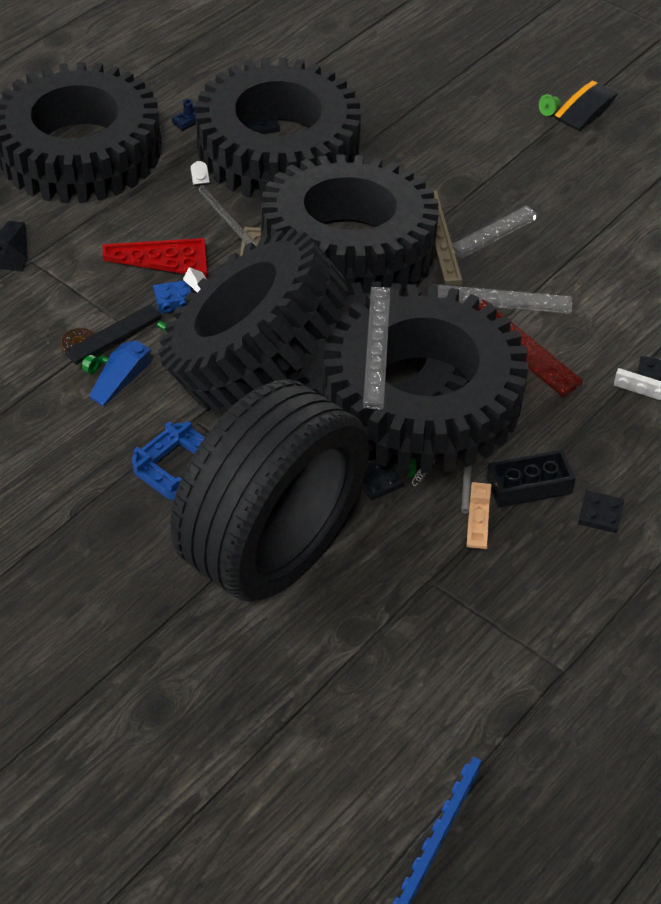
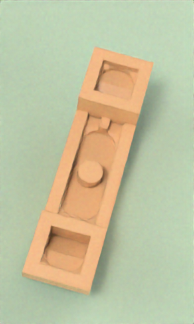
M475 482L471 484L466 547L487 549L491 484Z

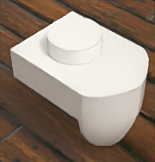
M196 161L191 166L193 186L209 184L207 165L201 161Z

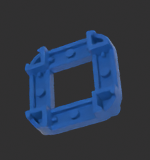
M171 421L166 423L165 430L142 449L139 447L134 449L132 466L135 475L164 497L174 501L182 478L178 476L175 479L155 463L179 444L194 454L205 437L192 429V423L185 421V424H172Z

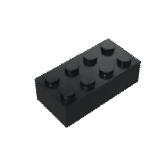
M563 449L488 463L486 477L488 483L491 484V490L498 507L572 494L576 480Z

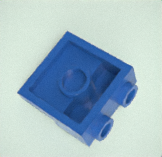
M185 281L153 285L157 308L160 314L174 312L176 308L188 305L184 298L188 293H191V289Z

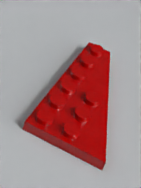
M204 238L103 244V261L186 274L190 267L203 272L207 278Z

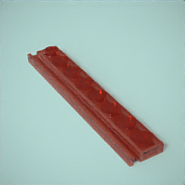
M484 299L479 303V311L489 304ZM497 310L496 319L503 317L504 315ZM511 322L510 331L518 330L522 336L521 346L526 345V362H529L528 368L562 397L575 390L578 385H582L583 380Z

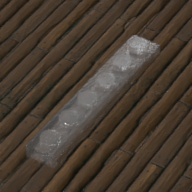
M526 205L453 243L454 253L462 259L536 220L538 214Z

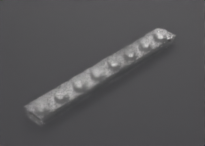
M438 285V297L446 298L450 287L459 289V303L462 304L470 294L479 297L480 306H487L490 303L495 307L560 313H571L572 296Z
M371 287L363 408L384 409L390 288Z

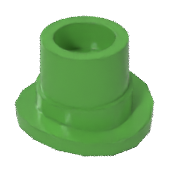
M549 94L543 95L539 100V110L544 116L553 115L561 105L558 97H553Z

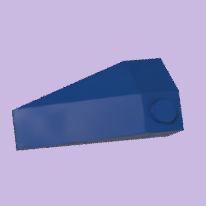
M137 340L122 343L111 353L89 398L104 407L151 363V349Z

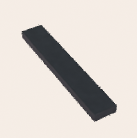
M149 304L66 349L65 355L77 365L89 355L94 356L161 319V314Z

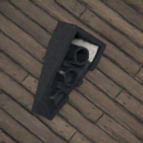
M8 221L0 230V269L23 272L27 262L25 222Z

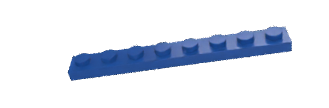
M473 756L470 764L465 763L461 772L463 776L461 781H456L451 793L454 795L452 799H447L444 803L442 818L436 819L432 828L434 832L432 837L426 838L422 847L424 852L421 858L416 857L412 866L414 872L411 878L408 876L405 878L401 888L403 893L400 898L396 896L393 904H412L480 771L482 760Z

